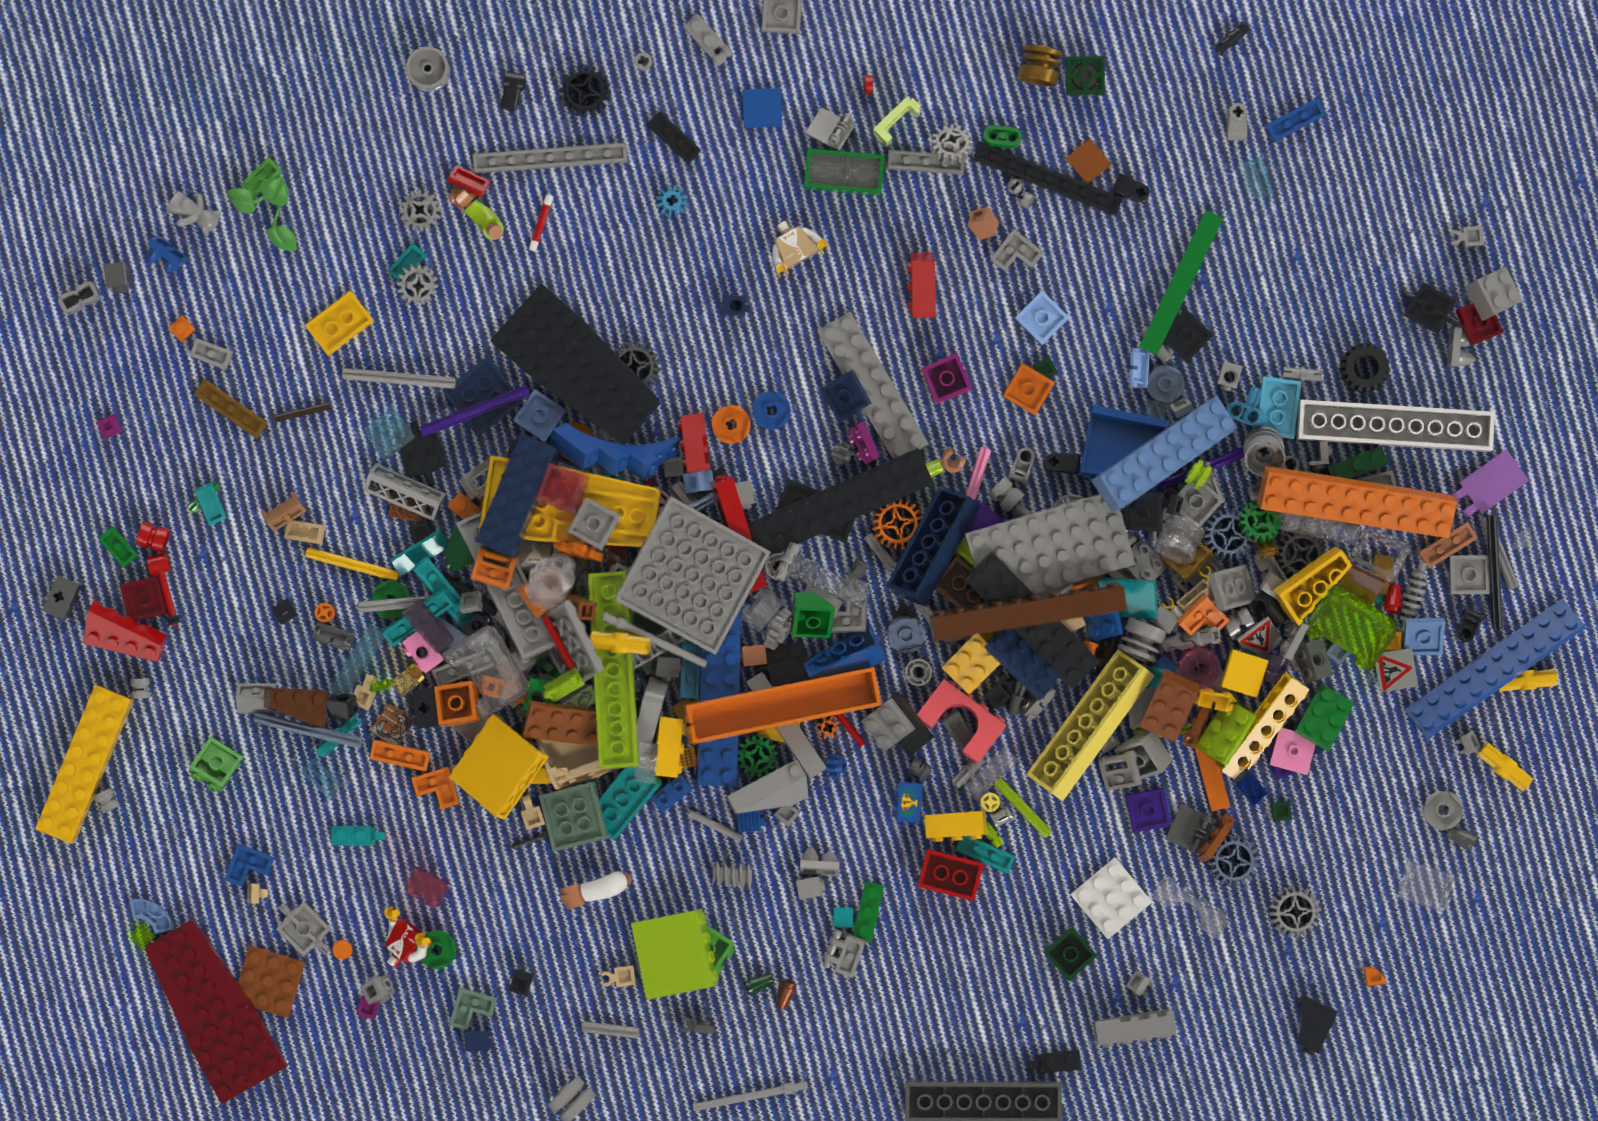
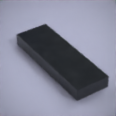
M660 111L646 125L688 165L702 151Z

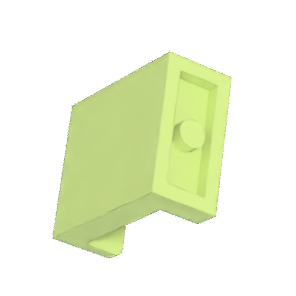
M906 97L873 129V135L887 148L892 143V136L887 131L907 111H910L918 118L920 115V105L913 98L910 100Z

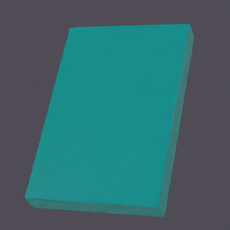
M1106 577L1098 579L1099 588L1107 587V584L1112 582H1118V585L1124 586L1127 610L1119 611L1120 617L1157 619L1156 580Z

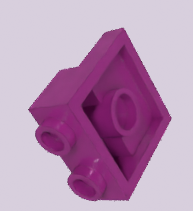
M864 422L850 428V434L847 436L851 445L855 444L858 449L855 454L859 462H864L867 465L878 460L880 456Z

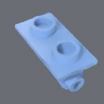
M1132 348V352H1130V365L1133 366V369H1130L1128 383H1130L1131 388H1148L1150 353L1143 349Z

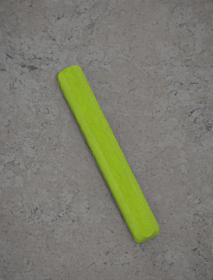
M1001 777L993 782V785L1044 838H1047L1052 833V830Z

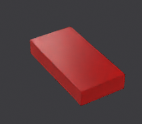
M455 165L447 182L481 198L491 182Z

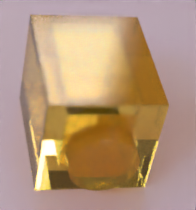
M412 663L390 683L403 697L424 680L425 677L422 675L421 670Z

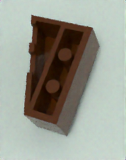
M264 687L265 708L300 722L326 729L327 690Z

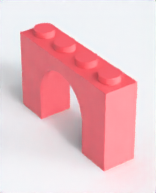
M943 679L917 715L926 727L932 730L942 715L949 709L960 707L969 710L977 720L978 729L964 748L962 754L978 765L1005 730V720L997 714L993 716L989 713L990 709L984 704L974 702V697L966 691L962 693L958 690V685L953 681L949 680L947 682Z

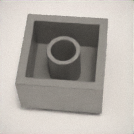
M1506 266L1465 286L1482 321L1523 301Z

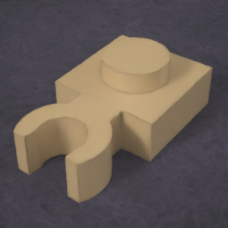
M634 965L616 967L613 974L608 971L601 973V976H609V982L602 983L603 986H609L612 982H616V987L636 985Z

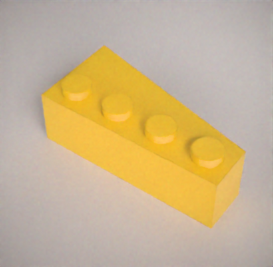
M1334 546L1276 587L1272 592L1291 622L1300 626L1306 615L1314 610V606L1321 598L1328 594V590L1334 584L1336 585L1352 565L1344 552Z

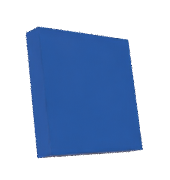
M781 88L742 89L744 129L783 127Z

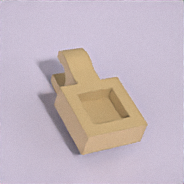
M367 674L363 686H356L353 694L356 695L359 707L365 710L370 709L376 695L372 688L375 686L378 677Z
M530 794L522 796L526 810L521 811L526 830L545 825L540 806H533Z

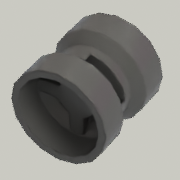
M915 758L906 774L910 777H916L923 784L932 767L928 764H922L921 760Z

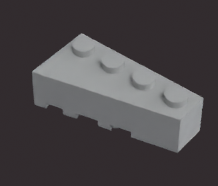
M1171 1009L1094 1021L1097 1044L1102 1045V1048L1113 1047L1114 1043L1119 1042L1122 1045L1132 1044L1133 1040L1145 1042L1151 1041L1155 1037L1164 1039L1177 1034L1174 1011Z

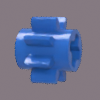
M830 754V758L824 760V764L827 767L824 771L829 773L828 777L840 778L841 774H845L847 761L842 759V755Z

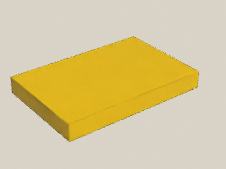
M350 290L308 322L305 327L325 353L330 356L372 324L374 320Z

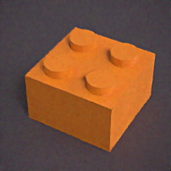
M466 681L434 687L438 723L440 726L449 727L482 721L476 682Z

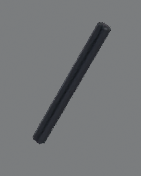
M1492 514L1486 516L1492 629L1500 630L1503 628L1498 519L1497 515Z

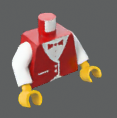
M392 906L386 908L384 914L389 921V931L385 945L393 953L387 962L397 968L401 961L413 964L425 958L427 948L433 941L410 921L397 918L400 915L398 909L393 910Z

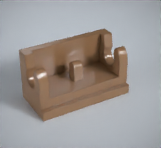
M294 491L290 493L292 496L290 499L271 511H261L262 516L273 532L306 512Z

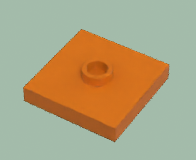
M1022 362L1004 392L1003 397L1036 416L1056 382Z

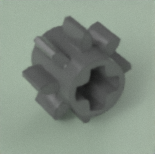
M842 441L841 445L835 444L831 453V457L835 458L834 463L841 466L843 462L849 463L854 450L849 449L851 444Z

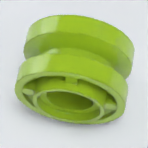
M1201 459L1194 463L1187 473L1185 480L1187 484L1193 482V488L1196 490L1205 484L1212 470V467L1209 465L1204 467V461Z

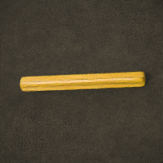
M308 547L305 553L307 558L388 580L397 581L399 578V573L395 570Z

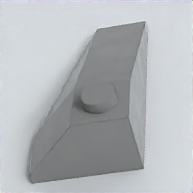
M798 759L726 796L735 814L792 806L808 797L807 776Z

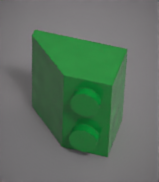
M794 592L792 616L790 619L792 623V637L830 638L835 606L815 593Z

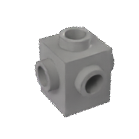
M377 974L368 979L369 982L360 987L368 1004L375 1002L382 1004L390 1000L389 996L395 993L388 975L379 977Z

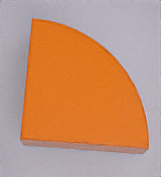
M1364 966L1366 986L1386 984V980L1381 972L1375 968Z

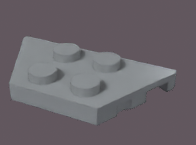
M1207 461L1203 466H1210V463ZM1212 470L1205 484L1199 487L1198 490L1193 488L1194 483L1192 482L1186 484L1177 494V496L1184 498L1179 517L1166 513L1167 508H1164L1163 520L1194 529H1199L1224 501Z

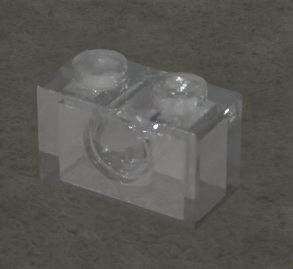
M638 743L639 766L634 769L633 782L655 784L658 744Z

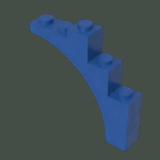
M564 423L553 429L550 445L559 449L561 454L582 470L597 463L614 475L626 468L643 481L656 474L658 465L677 455L680 440L672 437L652 444H618L589 436L568 423Z

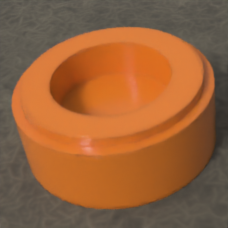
M347 940L337 941L333 946L334 956L341 960L349 958L353 952V947Z

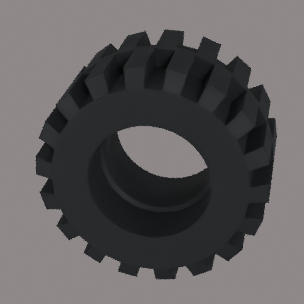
M1361 343L1350 348L1342 356L1343 358L1339 364V373H1341V379L1345 381L1347 387L1352 388L1351 390L1359 391V393H1368L1385 383L1389 376L1388 372H1390V361L1386 358L1387 354L1381 351L1382 348L1376 347L1371 343ZM1360 357L1371 359L1375 365V374L1369 379L1358 377L1354 371V363Z

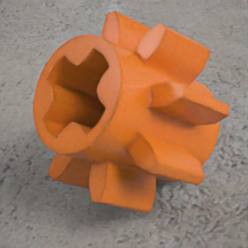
M833 716L829 720L822 717L824 722L822 724L817 723L818 726H821V730L817 733L823 732L824 739L827 738V735H831L834 738L833 733L835 731L840 732L835 726L839 724V721L834 723L832 721ZM826 722L834 725L830 733L827 730H823L825 727L824 723Z

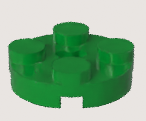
M385 581L375 588L372 601L387 600L388 595L396 596L397 599L411 596L403 584L397 581ZM409 608L375 612L386 619H398L406 614Z
M433 930L426 933L425 935L433 942L427 948L426 957L420 961L432 969L447 967L456 955L457 948L454 939L447 932L441 930ZM434 944L442 947L440 955H436L435 952L432 953L431 949L434 948Z

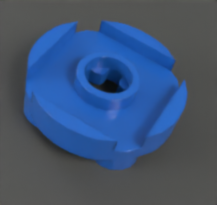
M779 392L762 393L754 401V419L764 429H779L790 418L791 407L789 401ZM774 405L777 413L776 415L771 414L769 416L767 414V407H773Z

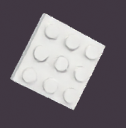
M1115 857L1070 894L1107 939L1152 903Z

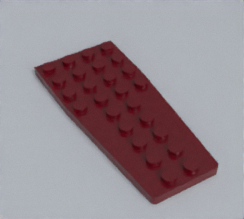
M196 920L186 922L145 947L147 956L192 1053L221 1104L288 1067L286 1060L261 1016Z

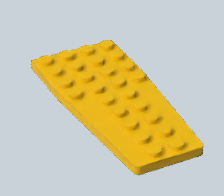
M490 456L479 530L510 458ZM554 465L523 539L543 542L568 540L569 543L575 541L589 544L568 532L569 527L587 497L621 516L606 545L642 547L657 520L661 492L656 488Z

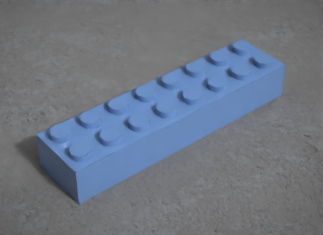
M1215 396L1205 401L1091 481L1111 512H1116L1235 431L1238 427L1218 396Z

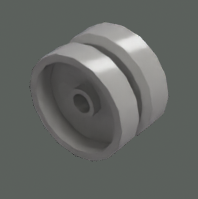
M431 46L421 47L409 56L406 63V72L410 81L417 89L424 92H435L447 84L450 77V65L445 55L439 49ZM429 66L431 70L426 72L425 68Z
M578 1075L569 1084H565L555 1094L556 1097L547 1105L553 1112H558L563 1106L566 1107L560 1114L562 1121L573 1120L597 1095L591 1088L585 1089L581 1094L578 1093L585 1083Z

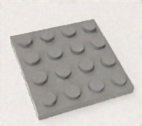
M570 600L562 602L545 614V617L549 616L584 682L604 670L602 661L597 657L593 643L588 638L585 627L580 622L576 614V608L571 604ZM557 647L548 649L550 651L548 656L553 666L561 675L570 671Z

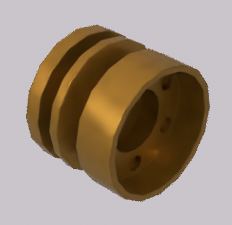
M1024 45L1022 52L1026 54L1022 55L1021 59L1029 63V65L1019 66L1017 79L1033 85L1056 87L1059 73L1051 69V67H1060L1061 62L1057 60L1062 59L1063 53L1048 46Z

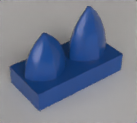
M160 235L151 238L147 244L150 246L147 254L148 264L155 263L164 257V270L166 273L177 270L189 259Z

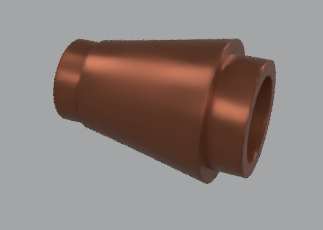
M782 979V982H779L775 1006L786 1009L797 991V983L788 979Z

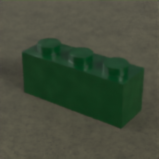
M1382 446L1330 465L1325 468L1328 476L1352 479L1389 463Z

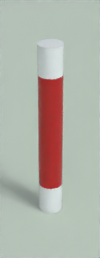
M545 196L529 246L530 251L536 252L553 196Z

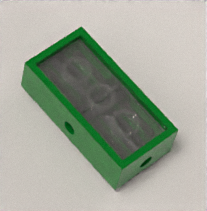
M807 148L804 190L881 196L885 155Z

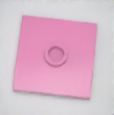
M1282 728L1277 734L1269 765L1308 775L1315 744L1298 735L1295 731Z

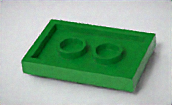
M1320 684L1295 733L1328 752L1349 715L1354 702L1327 686Z

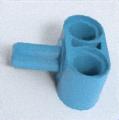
M1251 387L1246 403L1232 402L1229 404L1227 412L1231 418L1254 427L1264 426L1267 422V415L1256 408L1262 390ZM1241 408V413L1237 416V410ZM1255 414H1257L1258 418L1254 422L1253 417Z

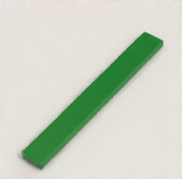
M1205 210L1139 346L1140 349L1156 356L1158 355L1223 221L1222 217Z

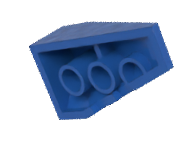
M867 620L866 632H846L847 635L840 640L836 639L833 641V645L829 649L820 651L808 660L804 667L809 678L814 679L865 669L887 660L869 620Z

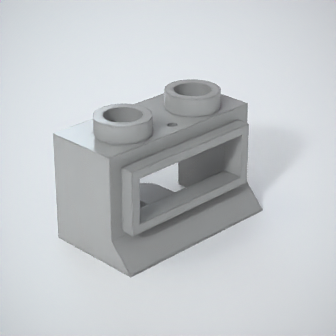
M490 458L463 475L458 481L472 500L476 497L481 499L485 495L486 483L477 488L472 481L488 471Z

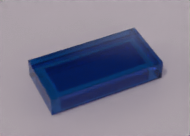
M1247 768L1232 781L1253 806L1268 794Z

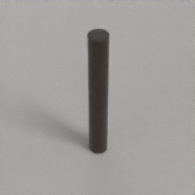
M330 401L274 415L275 422L332 409V404Z

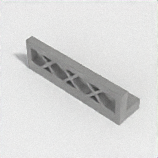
M377 463L370 470L363 490L432 521L436 519L439 507L446 496L444 492ZM371 481L377 482L381 488L375 489L370 487ZM388 490H395L399 496H391ZM406 497L414 498L416 504L408 503ZM428 504L434 507L433 513L426 511L423 505Z

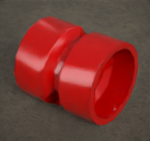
M143 521L137 535L136 545L145 548L151 546L152 550L163 553L169 540L170 529L161 526L155 528L154 524Z

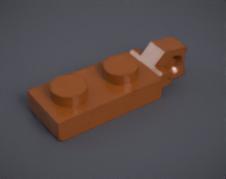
M1213 702L1211 709L1199 706L1198 710L1200 712L1197 717L1193 718L1190 732L1185 733L1183 745L1194 749L1215 708V702Z
M1225 813L1218 820L1219 826L1210 833V840L1208 843L1205 842L1199 849L1201 853L1197 859L1201 862H1205L1213 857L1229 833L1235 819L1228 813Z

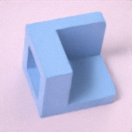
M712 471L683 474L685 493L712 490L710 484L713 481Z

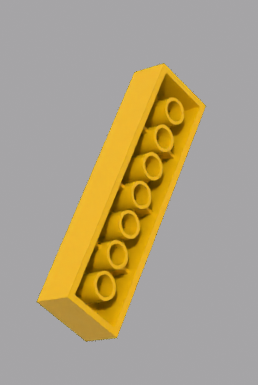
M100 685L94 686L39 818L36 830L70 844L76 842L134 699Z

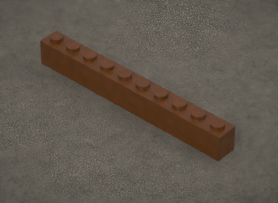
M1118 582L1108 583L1107 587L1099 588V585L1087 587L1088 590L1080 591L1079 588L1070 589L1065 594H1061L1058 591L1051 592L1046 597L1032 595L1028 600L1014 598L1009 603L995 601L991 603V606L985 607L984 604H976L972 606V609L965 610L964 607L954 608L953 612L945 613V610L933 612L934 615H929L932 639L939 641L1127 610L1124 586L1118 585Z

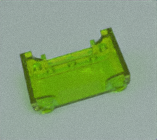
M1334 584L1328 590V594L1321 599L1306 624L1309 626L1306 634L1312 639L1325 637L1354 655L1355 664L1359 668H1366L1371 671L1395 637L1397 624L1386 614Z

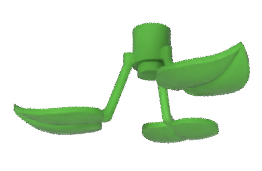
M283 176L263 180L259 185L263 196L256 200H253V195L250 191L243 188H232L227 191V196L231 203L242 213H253L256 209L255 204L265 198H268L271 204L278 205L272 223L273 228H268L267 236L276 247L282 250H297V242L293 232L283 225L277 226L276 224L281 207L288 202L289 188L286 186Z

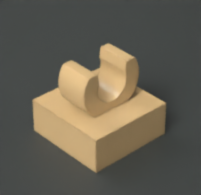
M247 883V903H259V897H268V890L259 889V884Z

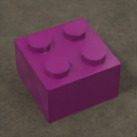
M958 353L921 368L936 405L972 391Z

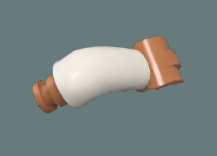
M616 871L600 879L583 883L581 886L577 883L561 888V902L569 910L584 905L585 901H596L616 896L631 884V876L626 872Z

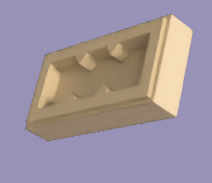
M292 520L286 525L284 538L322 545L326 526Z

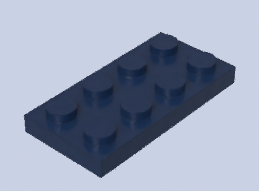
M1014 629L996 631L984 646L1039 701L1046 696L1061 675L1040 654L1036 653Z

